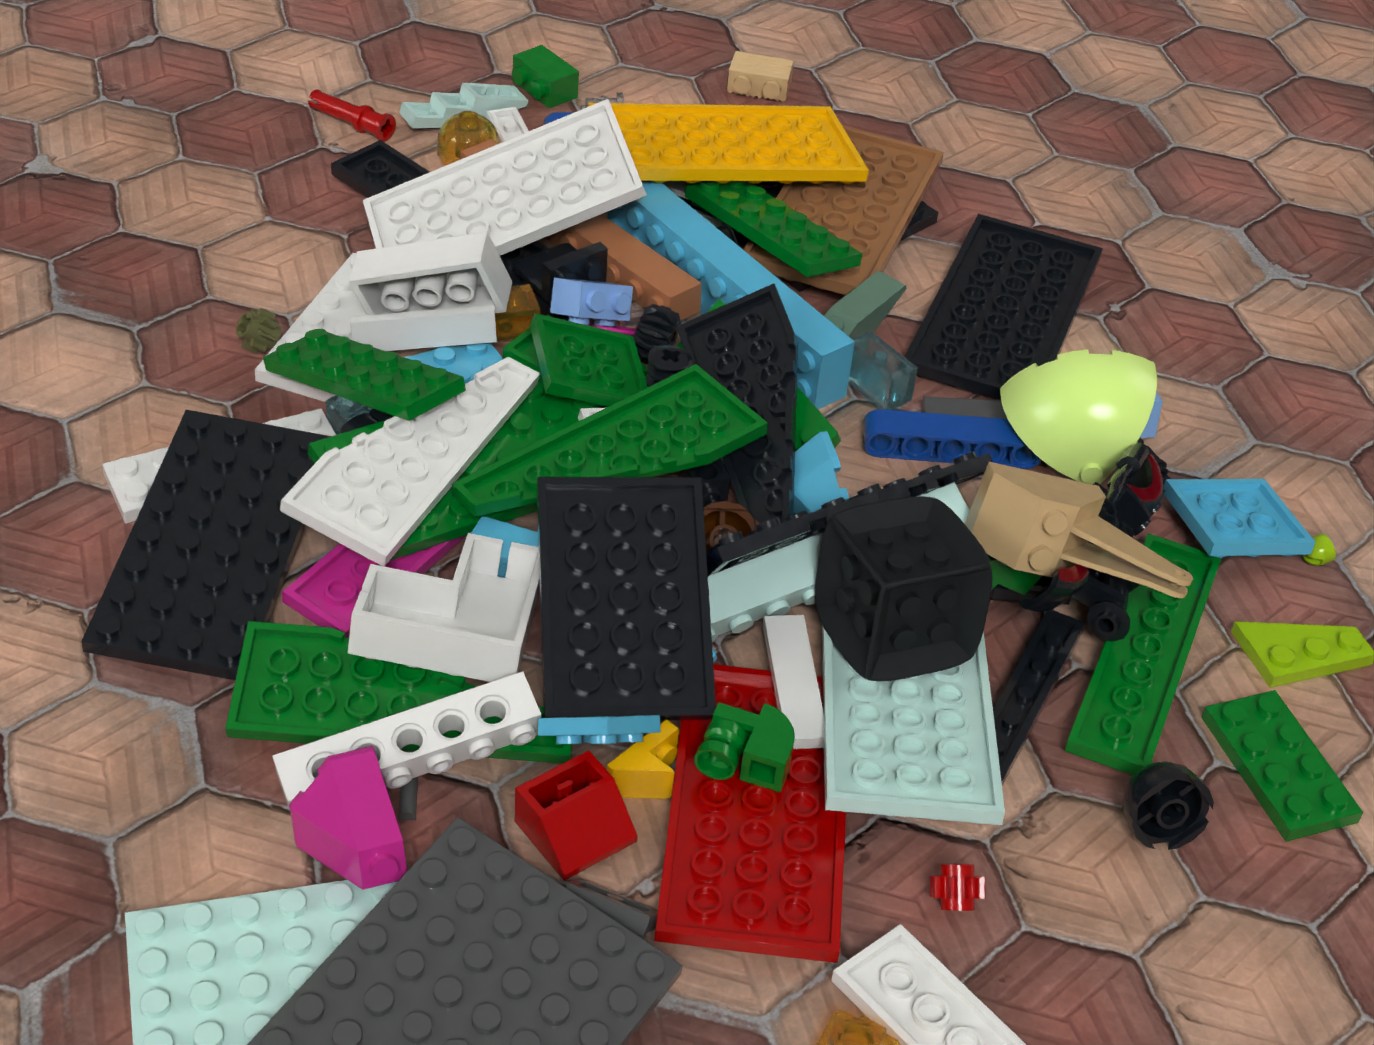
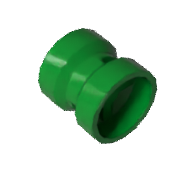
M728 719L712 721L704 734V742L698 747L694 757V763L698 770L707 777L716 780L731 778L738 767L739 756L743 754L748 742L747 732L741 725Z

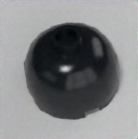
M1163 761L1141 768L1130 778L1124 789L1122 810L1130 830L1141 843L1148 848L1155 849L1152 844L1169 842L1168 850L1192 842L1205 830L1209 823L1206 818L1209 805L1213 809L1214 801L1206 784L1184 765Z

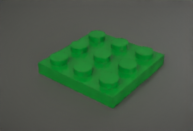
M534 314L530 322V329L546 394H551L557 398H569L584 401L591 405L609 407L648 388L633 336Z

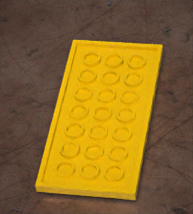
M588 103L587 107L594 105L596 103ZM610 103L641 181H653L656 183H665L667 181H685L687 183H697L699 181H716L718 183L747 181L755 184L762 181H778L784 184H789L793 181H809L814 184H820L824 181L841 182L844 184L867 181L869 169L831 106Z

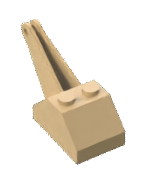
M988 462L965 525L982 545L985 552L991 557L1014 570L1053 577L1061 568H1070L1075 564H1079L1153 588L1175 598H1185L1188 592L1186 586H1190L1193 581V576L1189 572L1169 562L1098 516L1106 498L1099 486Z

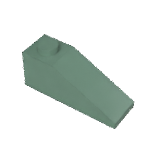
M879 270L830 307L824 317L855 341L852 361L907 289L906 285Z

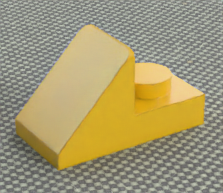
M667 719L660 724V733L646 734L643 737V742H636L607 764L606 770L615 779L622 798L668 799L672 796L674 771L669 766L677 757L679 728Z

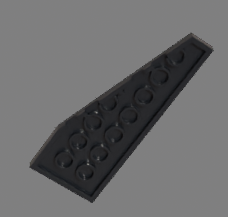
M773 283L676 326L684 350L693 359V365L697 364L768 422L766 435L722 457L738 503L746 508V511L752 515L754 520L757 519L759 524L779 517L781 523H784L786 518L793 515L798 340L779 292Z
M974 451L952 460L954 465L942 469L940 465H935L919 472V477L907 481L905 478H901L884 485L883 489H881L879 483L858 491V495L848 499V501H845L843 497L837 498L821 505V509L808 514L807 511L792 515L786 518L784 523L780 522L779 517L770 519L757 525L756 529L749 532V536L744 538L741 531L718 540V544L711 547L712 550L706 552L708 576L824 532L831 516L843 510L892 499L917 497L954 482L958 485L982 476L988 462H993L990 453L976 457Z

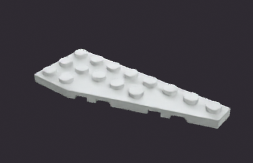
M506 357L476 373L474 379L465 384L466 391L416 418L407 421L394 416L384 421L383 427L367 435L363 432L354 437L352 444L340 450L335 447L325 452L281 500L280 511L375 563L385 566L452 487V483L457 481L538 384L540 373L510 357Z

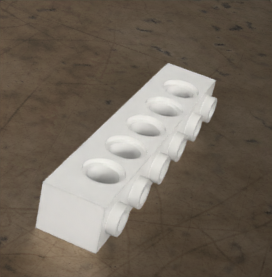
M522 671L284 751L272 757L289 808V804L299 791L305 792L319 775L317 769L328 756L373 746L386 787L395 789L408 784L412 778L427 773H443L454 764L467 759H483L490 756L496 749L511 744L520 746L532 741L538 735V718H541V712ZM492 716L503 719L496 724H489L484 721ZM450 730H456L462 733L461 735L455 738H447L443 736L445 732ZM409 744L420 746L414 752H404L401 750Z

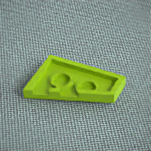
M1234 621L1231 629L1232 635L1269 688L1373 665L1374 650L1357 627Z

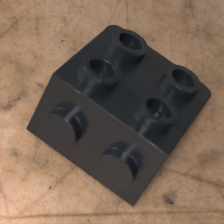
M597 242L577 250L569 243H562L516 260L514 262V271L550 304L554 278L606 282L608 248L601 242Z

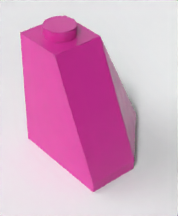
M373 746L328 756L317 769L319 775L305 792L299 791L289 804L296 846L362 890L399 881L407 872L404 842Z

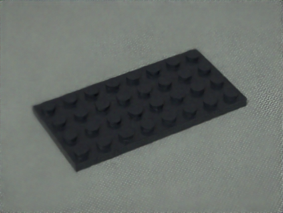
M978 214L903 359L901 370L918 377L929 378L952 387H959L986 397L1001 400L1000 388L1018 372L1034 363L1040 366L1058 359L1057 354H1060L1100 261L1103 248Z
M186 409L81 641L83 652L236 680L248 621L269 622L305 524L280 511L281 500L314 465V462L308 455L309 443L331 436Z

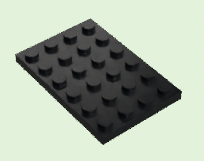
M538 477L536 486L544 718L660 715V720H712L716 709L702 478Z

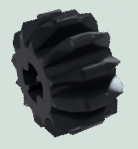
M655 304L650 305L644 310L633 336L641 362L649 363L648 353L656 346H674L678 335L676 326L681 325L679 313L671 311L672 309L666 306Z

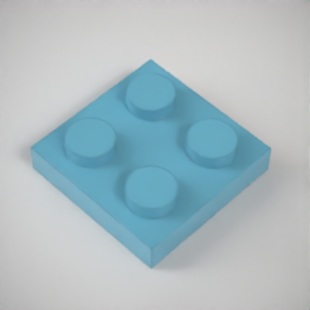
M660 715L538 718V736H556V744L582 743V735L583 743L590 744L643 742V733H660Z

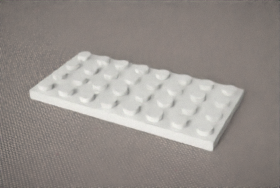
M606 99L363 200L376 248L487 231L499 256L647 196L609 99Z

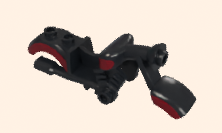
M1136 443L1126 449L1116 462L1117 470L1107 484L1109 491L1097 482L1092 484L1099 486L1106 496L1098 516L1132 538L1133 535H1138L1151 523V516L1162 506L1160 501L1165 492L1159 465L1152 454L1149 455L1148 447L1141 443ZM1075 564L1070 568L1059 569L1053 575L1049 587H1045L1036 594H1027L1020 599V605L1026 610L1045 612L1053 610L1072 597L1091 608L1087 614V623L1097 637L1102 640L1117 641L1124 639L1130 630V618L1126 611L1129 593L1141 584Z

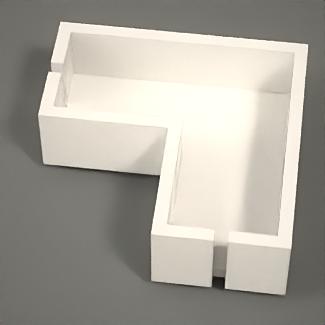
M471 533L467 534L453 580L370 564L362 585V591L359 593L351 616L348 654L488 682L518 673L540 591L539 548L511 542L505 578L498 577L503 540Z

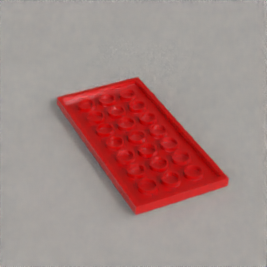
M713 664L716 707L719 702L758 715L764 703L777 708L770 670ZM816 676L823 707V677ZM681 720L654 941L838 963L841 936L846 812L825 810L824 748L793 749L790 770L780 793L739 780L743 754L739 756V764L735 774L729 779L716 780L701 773L694 763V757L698 747L704 742V734L712 720Z

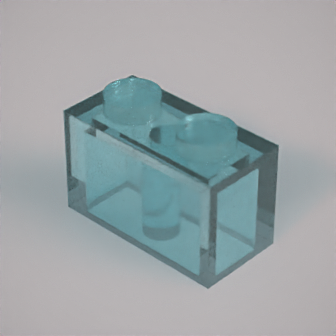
M870 330L852 338L855 344L848 383L880 409L893 410L912 401L918 367Z

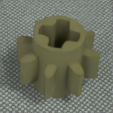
M260 308L259 311L251 309V312L242 314L236 325V334L239 339L243 340L241 347L255 354L259 350L265 353L267 349H272L281 336V327L278 322L274 321L276 314L264 308Z

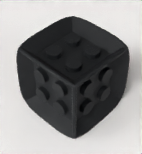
M924 496L906 497L852 507L831 516L823 533L815 583V601L819 619L846 661L866 680L893 681L950 669L970 660L980 644L992 591L993 576L991 563L982 545L951 508L936 498Z

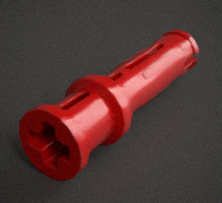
M318 89L312 91L309 96L310 99L318 101L317 103L308 101L310 108L353 124L357 132L371 133L375 135L377 140L385 142L392 137L395 131L396 120L391 114L377 113L368 105L358 107Z

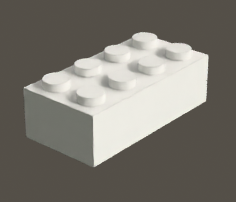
M487 231L357 251L348 281L367 315L494 305L495 313L506 312L512 286V280Z

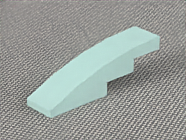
M462 83L459 93L432 92L429 103L402 102L399 113L412 128H443L486 120L488 110L516 107L518 110L526 107L528 100L513 85Z

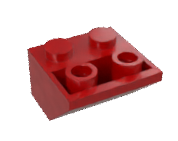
M589 750L515 788L514 822L564 881L637 842L638 835L615 779Z

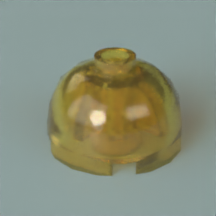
M463 111L453 115L440 128L437 138V155L442 157L444 165H449L461 160L460 151L489 139L499 144L500 140L497 129L488 118L473 111Z

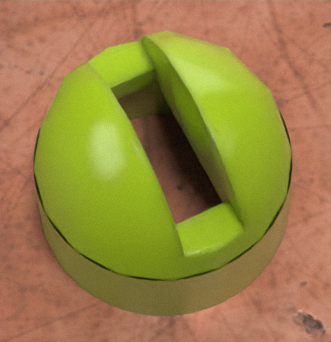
M1323 533L1313 536L1315 545L1311 554L1302 555L1304 560L1313 566H1321L1334 561L1336 552L1330 538Z

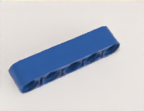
M886 409L871 411L864 419L865 450L874 457L953 463L952 460L974 451L976 457L990 453L993 463L1020 469H1030L1041 462V459L1020 439L1008 419Z

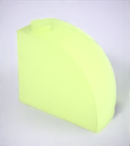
M1088 349L1057 354V360L1040 366L1034 363L1010 378L1000 388V395L1006 417L1017 435L1046 464L1076 481L1094 484L1095 482L1101 484L1117 468L1116 462L1124 451L1137 443L1149 420L1157 390V373L1154 362L1131 353L1111 350V354H1089Z

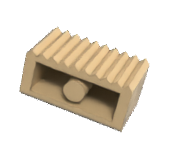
M735 51L729 68L727 91L729 93L734 92L735 95L740 93L741 96L745 94L747 97L751 95L753 98L757 96L758 98L775 99L776 102L781 100L783 103L786 101L792 82L794 60Z

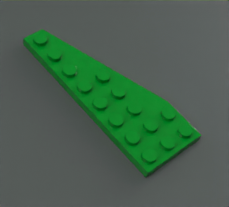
M695 364L452 483V495L476 517L537 503L536 483L538 477H654L708 465L766 435L768 422Z
M248 621L225 730L228 738L308 744L477 686L466 683L465 678L462 676H452L443 672L418 667L413 668L403 664L348 654L349 638L345 637V632L331 627ZM538 705L541 718H544V707ZM492 716L484 721L489 724H496L503 719ZM450 730L445 732L443 736L447 738H455L461 735L462 733L456 730ZM537 735L532 741L524 745L515 746L511 744L496 749L486 758L563 764L571 760L572 744H556V736ZM409 744L404 746L401 750L416 751L420 748V746L415 744Z

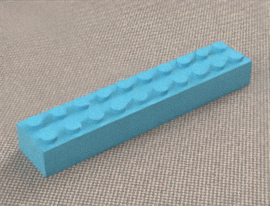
M641 181L647 196L607 212V218L702 283L701 310L699 312L701 315L707 313L719 298L726 305L774 283L798 340L797 387L817 409L846 397L855 341L663 183Z

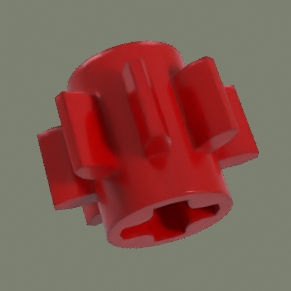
M941 864V876L930 875V897L941 898V910L973 911L975 910V898L986 899V877L974 876V864Z

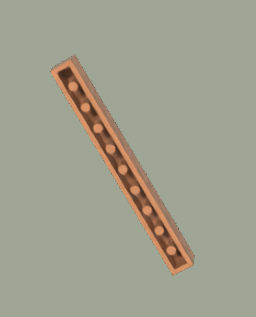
M489 139L460 151V159L495 146L498 143ZM602 214L544 237L555 246L569 243L577 250L601 242L608 248L606 282L633 286L632 300L644 309L652 304L663 305L671 308V311L679 313L680 321L701 310L702 283Z

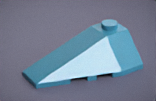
M827 431L819 432L795 452L793 512L796 514L807 511L808 514L821 509V505L843 497L845 501L850 499L847 488H839L835 472L840 471L841 465Z

